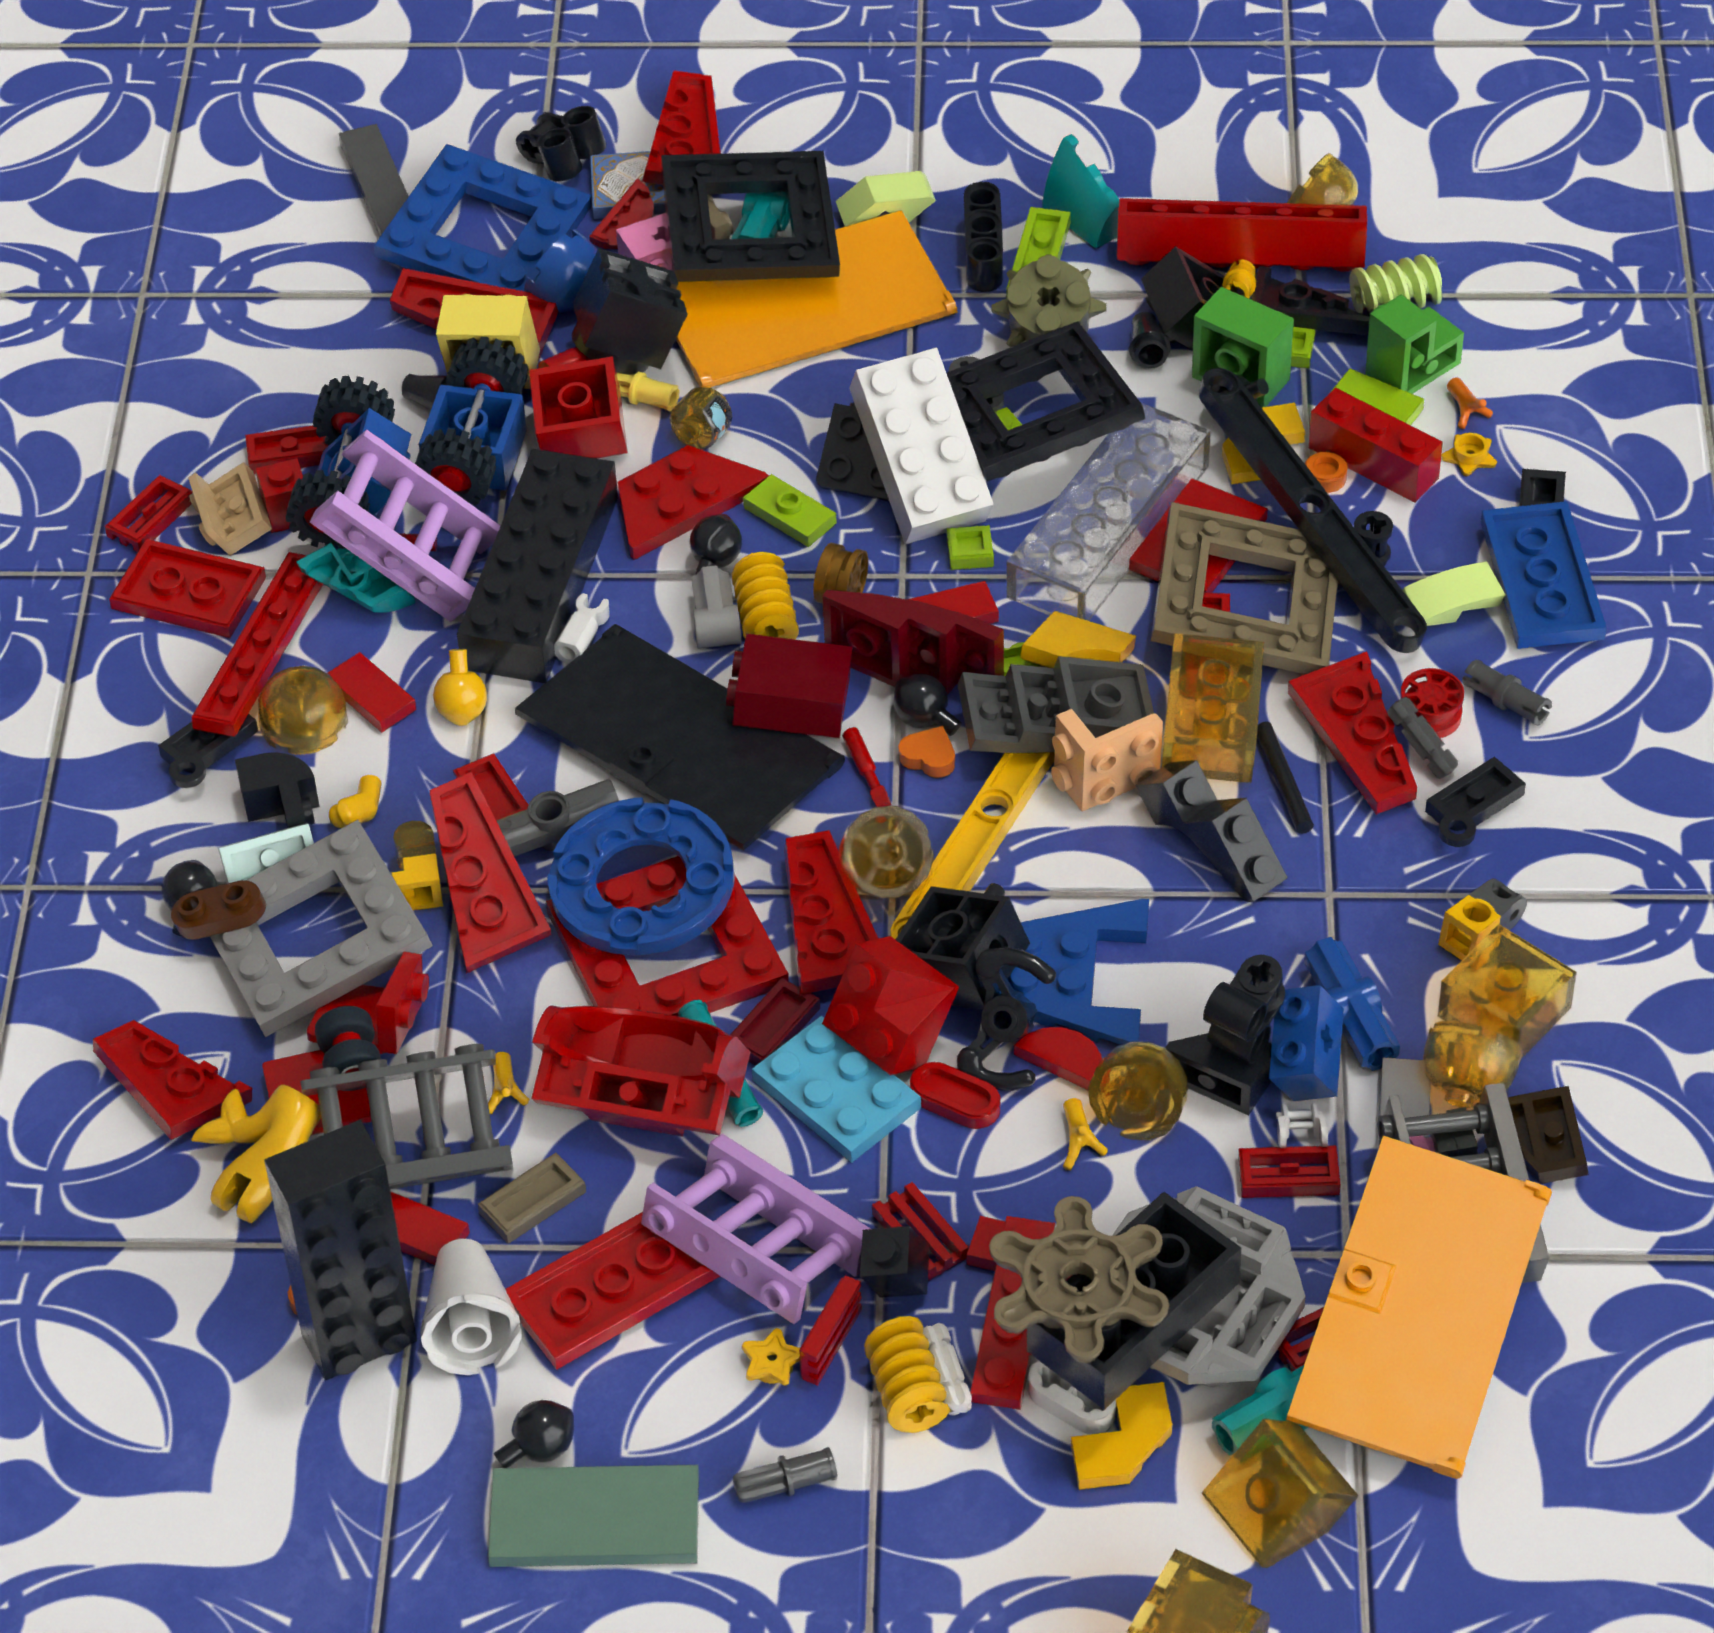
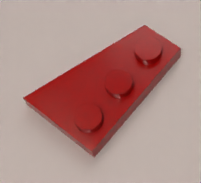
M135 1020L93 1038V1052L170 1140L220 1117L222 1103L225 1097L234 1089L239 1090L244 1105L252 1101V1087L241 1081L233 1084L219 1076L218 1068L205 1060L200 1064L179 1053V1046Z

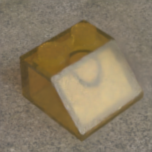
M1263 1419L1201 1492L1262 1568L1272 1566L1326 1534L1359 1496L1299 1424L1272 1419Z

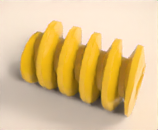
M751 553L743 557L734 566L732 571V584L745 638L746 633L787 639H796L799 634L788 576L783 569L785 563L781 557L773 553Z
M912 1316L897 1317L884 1322L868 1335L864 1343L865 1355L870 1361V1370L875 1376L877 1390L881 1393V1402L886 1409L887 1420L894 1429L907 1433L924 1431L939 1424L947 1417L950 1411L948 1405L943 1403L946 1398V1389L939 1383L941 1375L939 1370L934 1367V1355L928 1350V1338L922 1334L923 1323L918 1318Z

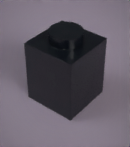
M910 1226L865 1229L862 1234L860 1277L880 1298L927 1294L930 1248Z

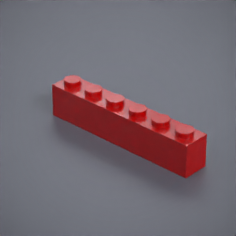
M1119 198L1117 260H1125L1132 265H1144L1150 261L1159 262L1176 246L1202 263H1208L1210 266L1217 268L1228 267L1234 262L1239 264V260L1244 259L1250 261L1257 269L1259 266L1270 268L1273 265H1286L1297 270H1309L1314 268V266L1331 267L1334 270L1343 272L1352 271V269L1358 267L1365 268L1368 223L1367 206Z

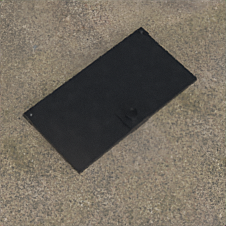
M617 624L612 625L581 656L579 655L515 707V715L610 771L611 775L641 793H648L664 804H669L670 799L699 809L717 823L728 842L743 851L822 781L834 775L845 762V756L807 734L733 725L734 707L726 706V687Z

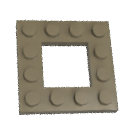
M1171 502L1167 517L1151 641L1308 674L1329 666L1338 580L1299 529ZM1213 555L1292 572L1286 624L1203 607L1208 556Z

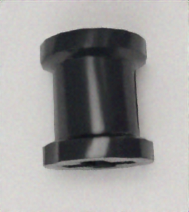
M1366 511L1355 519L1354 528L1374 554L1376 550H1379L1377 558L1385 566L1391 557L1388 539L1392 536L1393 522L1388 515L1382 512ZM1367 524H1370L1369 530H1366Z

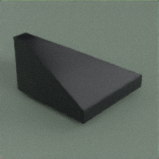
M1522 468L1519 506L1564 502L1566 472Z

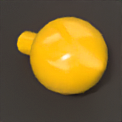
M467 649L449 650L450 672L444 673L436 682L433 699L438 712L445 719L458 726H465L476 719L484 710L487 702V690L481 677L475 672L468 671Z

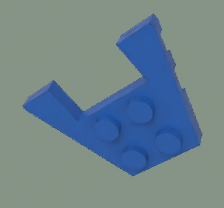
M1138 899L1021 922L1030 941L1026 952L1039 957L1056 971V978L1050 984L1042 983L1031 973L1018 967L1014 968L1007 979L1014 991L1022 992L1024 997L1030 1002L1035 1003L1037 1013L1033 1022L1048 1027H1056L1057 1024L1081 1031L1083 1035L1093 1042L1099 1043L1102 1038L1120 1044V1051L1138 1055L1141 1009L1092 1006L1097 941L1146 943L1149 899Z

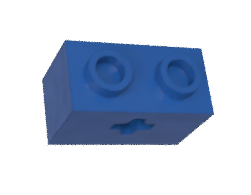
M1321 985L1285 989L1283 1005L1274 1017L1269 1079L1292 1101L1338 1096L1344 1008Z

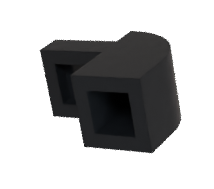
M279 752L262 753L235 759L248 822L284 815L287 828L305 823L309 825L315 824L312 808L320 807L313 772L304 761L293 755Z

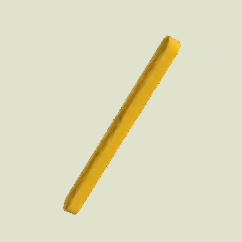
M1055 752L1003 754L894 920L890 929L891 937L897 938L931 886L971 891L1053 764ZM995 804L1001 805L1007 810L1000 816H990L983 812L985 807Z

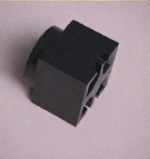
M598 248L573 301L577 323L572 331V340L576 347L591 360L613 356L616 372L636 374L637 372H645L649 366L661 369L688 315L684 301L680 300L682 296L681 291L676 289L678 281L675 271Z

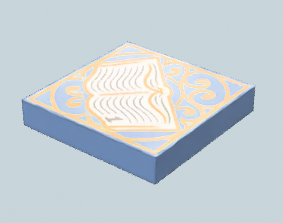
M650 151L590 156L594 219H604L635 180L639 178L642 181ZM643 182L649 188L650 196L654 203V215L666 213L663 185Z

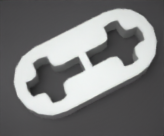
M1039 1360L1032 1365L1029 1371V1395L1036 1405L1087 1434L1105 1432L1113 1425L1115 1421L1116 1400L1105 1410L1093 1409L1090 1413L1084 1412V1405L1093 1407L1095 1403ZM1055 1378L1060 1380V1386L1051 1384L1048 1388L1042 1387V1380L1048 1383L1052 1382Z

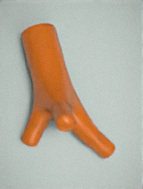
M1455 377L1448 382L1447 389L1456 399L1460 408L1458 428H1466L1467 421L1472 412H1478L1487 418L1493 415V411L1485 407L1487 404L1486 400L1476 398L1461 378Z

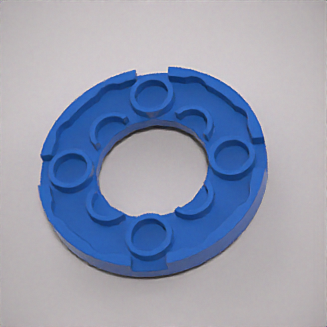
M643 797L607 804L578 820L557 843L553 851L554 859L550 868V874H547L551 903L563 926L573 936L591 947L623 955L668 952L696 938L718 919L727 906L735 879L731 847L722 829L714 820L699 809L680 801L670 799L669 804L644 803ZM654 845L667 848L681 858L687 870L686 881L683 887L678 890V895L669 903L660 907L654 905L650 911H642L636 907L615 908L610 902L602 898L597 889V876L603 864L617 852L629 847Z

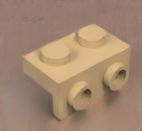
M244 462L210 484L197 473L188 477L193 492L189 498L202 520L199 524V529L210 545H219L231 556L272 529L254 472Z

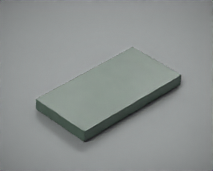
M699 1465L493 1468L488 1552L490 1567L697 1563Z

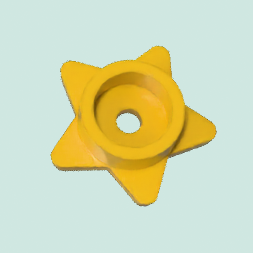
M1477 433L1456 434L1454 448L1441 455L1443 461L1457 464L1464 476H1470L1477 468H1494L1497 464V460L1488 453L1492 440L1489 438L1485 439Z
M775 1328L764 1341H745L742 1344L741 1349L751 1360L746 1373L747 1380L759 1379L769 1384H789L793 1365L800 1361V1348L786 1344L781 1329ZM775 1355L777 1357L773 1361L768 1360V1356Z

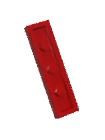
M1006 1216L1003 1231L1018 1232L1029 1239H1043L1053 1233L1056 1225L1052 1222ZM996 1264L970 1391L971 1402L1021 1410L1032 1356L1027 1352V1328L1017 1334L1005 1332L994 1318V1307L1000 1299L1013 1294L1020 1288L1022 1278L1019 1274L1002 1268L998 1264Z

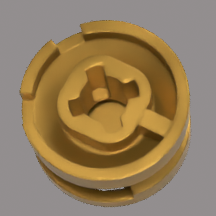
M829 543L821 554L815 573L813 587L815 601L823 603L822 595L827 590L863 593L868 574L869 562L867 552L856 549L852 553L846 551L843 545Z

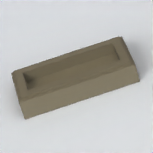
M555 1152L479 1202V1214L509 1244L585 1194L586 1185L581 1177Z

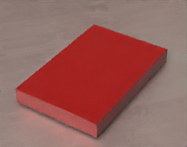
M1193 478L1190 479L1173 501L1174 503L1262 522L1267 520L1268 508ZM1170 507L1129 558V570L1158 582ZM1213 555L1208 556L1204 593H1212L1236 560Z
M146 539L110 596L109 601L113 610L231 638L266 579L265 568Z

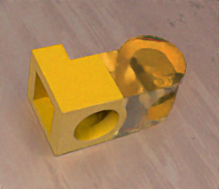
M422 821L405 822L397 827L393 836L397 863L403 871L391 872L392 877L413 911L443 907L433 830L431 826Z

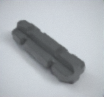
M1404 697L1396 701L1388 709V716L1397 727L1402 725L1404 729L1401 733L1422 760L1428 759L1430 761L1427 766L1432 773L1441 779L1453 772L1458 766V760L1449 749L1443 750L1442 746L1445 743L1424 716L1418 717L1415 714L1418 712V709L1410 698Z

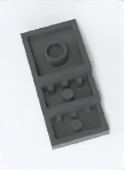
M1058 656L1054 668L1010 664L1006 676L962 672L958 682L970 751L1000 753L1055 752L1052 738L1055 736L1056 715L1069 709H1073L1095 738L1150 714H1154L1144 666L1141 664Z

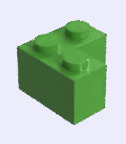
M1401 294L1388 303L1379 305L1370 313L1365 375L1413 394L1461 363L1464 332L1428 306L1422 310Z

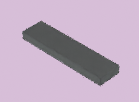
M373 124L339 133V140L379 236H381L409 196L378 125Z

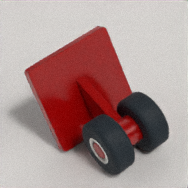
M342 1006L329 1010L318 1019L315 1025V1035L320 1050L264 1062L262 1067L269 1098L280 1085L289 1086L302 1093L300 1081L310 1079L309 1072L313 1070L337 1067L339 1074L359 1071V1063L381 1059L378 1048L372 1043L375 1031L369 1013L355 1006ZM366 1086L337 1091L343 1126L360 1119L363 1124L372 1121ZM318 1094L307 1096L320 1107ZM322 1118L311 1135L324 1133Z

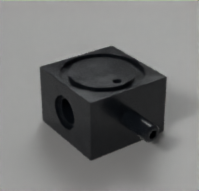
M989 884L984 893L931 886L895 939L959 986L951 1006L977 1010L984 1009L986 989L975 970V963L981 952L986 949L1003 947L1026 951L1030 945V941L1010 898L1004 896L1005 891L999 884ZM1007 965L1001 968L1007 979L1015 967Z

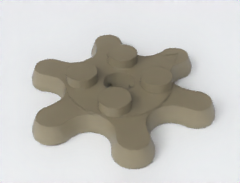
M1069 1196L1056 1204L1054 1210L1056 1228L1048 1237L1029 1239L1018 1232L1003 1231L991 1239L989 1249L994 1261L1000 1267L1011 1270L1022 1278V1284L1016 1292L1003 1297L996 1303L994 1318L997 1324L1010 1334L1020 1333L1036 1323H1042L1049 1328H1062L1065 1331L1064 1345L1069 1355L1079 1363H1089L1095 1360L1103 1350V1326L1113 1325L1120 1319H1128L1142 1326L1154 1327L1160 1324L1167 1316L1169 1310L1167 1297L1159 1290L1142 1285L1137 1280L1135 1274L1136 1268L1151 1261L1160 1252L1162 1236L1156 1228L1145 1224L1133 1226L1120 1235L1109 1236L1102 1234L1096 1230L1092 1223L1093 1210L1088 1201L1081 1197ZM1074 1274H1084L1092 1282L1088 1286L1083 1287L1082 1292H1077V1288L1070 1286L1065 1280Z

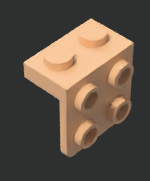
M1073 709L1056 715L1055 736L1052 738L1055 758L1054 766L1051 768L1055 785L1061 792L1066 791L1082 812L1096 805L1106 804L1114 797L1136 788V784L1160 769L1163 721L1157 714H1150L1095 738Z

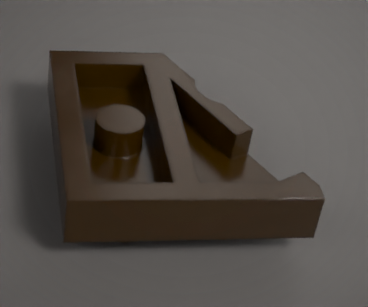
M1569 1086L1508 1097L1526 1169L1539 1184L1589 1175Z

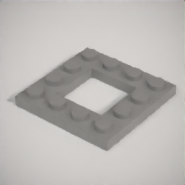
M359 820L248 878L247 881H251L258 886L266 901V910L263 916L251 926L210 936L265 1037L396 967L403 952L419 954L433 946L426 931ZM341 882L367 929L284 973L258 925L330 886Z

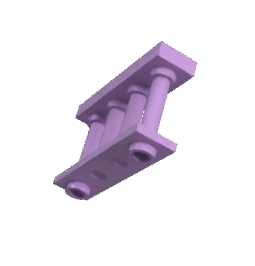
M366 429L342 453L343 457L356 465L344 494L339 491L334 493L315 510L310 523L445 619L452 622L467 610L475 590L473 586L464 581L475 552L481 554L493 545L500 525ZM371 477L392 491L379 519L358 505ZM406 502L427 516L414 544L394 531ZM441 527L461 540L449 569L429 556Z
M720 1134L709 1144L704 1176L680 1194L673 1196L655 1183L647 1187L641 1224L652 1232L661 1236L793 1324L801 1319L807 1284L835 1263L855 1277L860 1274L863 1230L871 1229L724 1134ZM719 1189L739 1201L738 1204L714 1221L693 1209ZM756 1214L761 1215L778 1226L753 1246L748 1245L732 1234L734 1230ZM795 1238L816 1251L792 1271H788L770 1259L771 1256Z

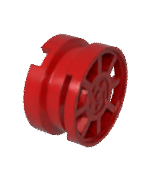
M1437 668L1420 669L1409 674L1404 679L1400 696L1401 699L1404 697L1410 698L1418 709V712L1415 714L1418 717L1423 715L1440 738L1455 732L1462 720V704L1464 701V687L1460 680L1452 673ZM1426 677L1427 681L1416 682L1415 680Z

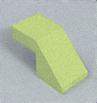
M921 171L865 176L835 202L846 227L876 218L885 210L888 213L902 210L907 221L910 223L936 200L926 175Z

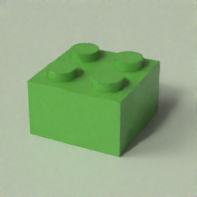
M1220 287L1194 316L1192 378L1202 381L1206 371L1213 368L1227 369L1234 374L1245 377L1250 382L1262 378L1267 382L1269 391L1266 395L1258 397L1256 401L1261 407H1266L1290 380L1294 318L1246 298L1243 295Z

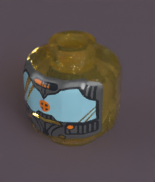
M700 386L691 389L675 405L669 419L672 431L683 444L702 450L710 448L729 429L733 416L731 407L724 395L712 388Z

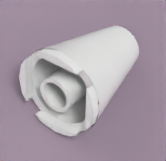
M471 1239L450 1241L439 1250L420 1331L422 1347L427 1352L428 1359L434 1366L448 1373L461 1375L479 1374L478 1367L487 1366L494 1363L495 1368L504 1365L517 1352L522 1339L519 1315L484 1247Z

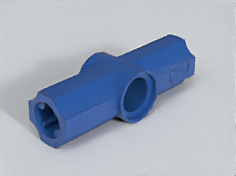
M1332 937L1316 941L1315 945L1305 952L1304 963L1316 985H1321L1344 1008L1342 1032L1361 1067H1368L1372 1071L1382 1069L1383 1058H1396L1399 1056L1400 1044L1382 1014L1381 998L1374 981L1369 976L1362 978L1342 941L1333 940Z

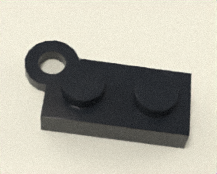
M248 714L235 737L193 729L192 722H190L158 745L161 758L170 764L169 774L173 784L181 788H191L199 785L205 779L206 768L258 732L257 721ZM184 770L186 772H191L192 774L182 775L180 774V772Z
M1494 756L1426 800L1425 812L1439 823V837L1444 843L1449 846L1464 847L1474 840L1477 825L1524 796L1526 783ZM1449 829L1455 831H1461L1465 829V832L1462 834L1452 833Z

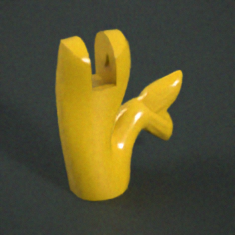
M280 1085L257 1113L248 1116L239 1090H232L222 1103L221 1117L202 1125L194 1133L191 1140L193 1142L227 1144L232 1142L255 1144L232 1161L220 1174L211 1191V1202L220 1209L227 1211L239 1200L237 1217L251 1224L257 1220L273 1201L264 1159L309 1140L314 1128L321 1119L318 1104L301 1092L289 1086Z

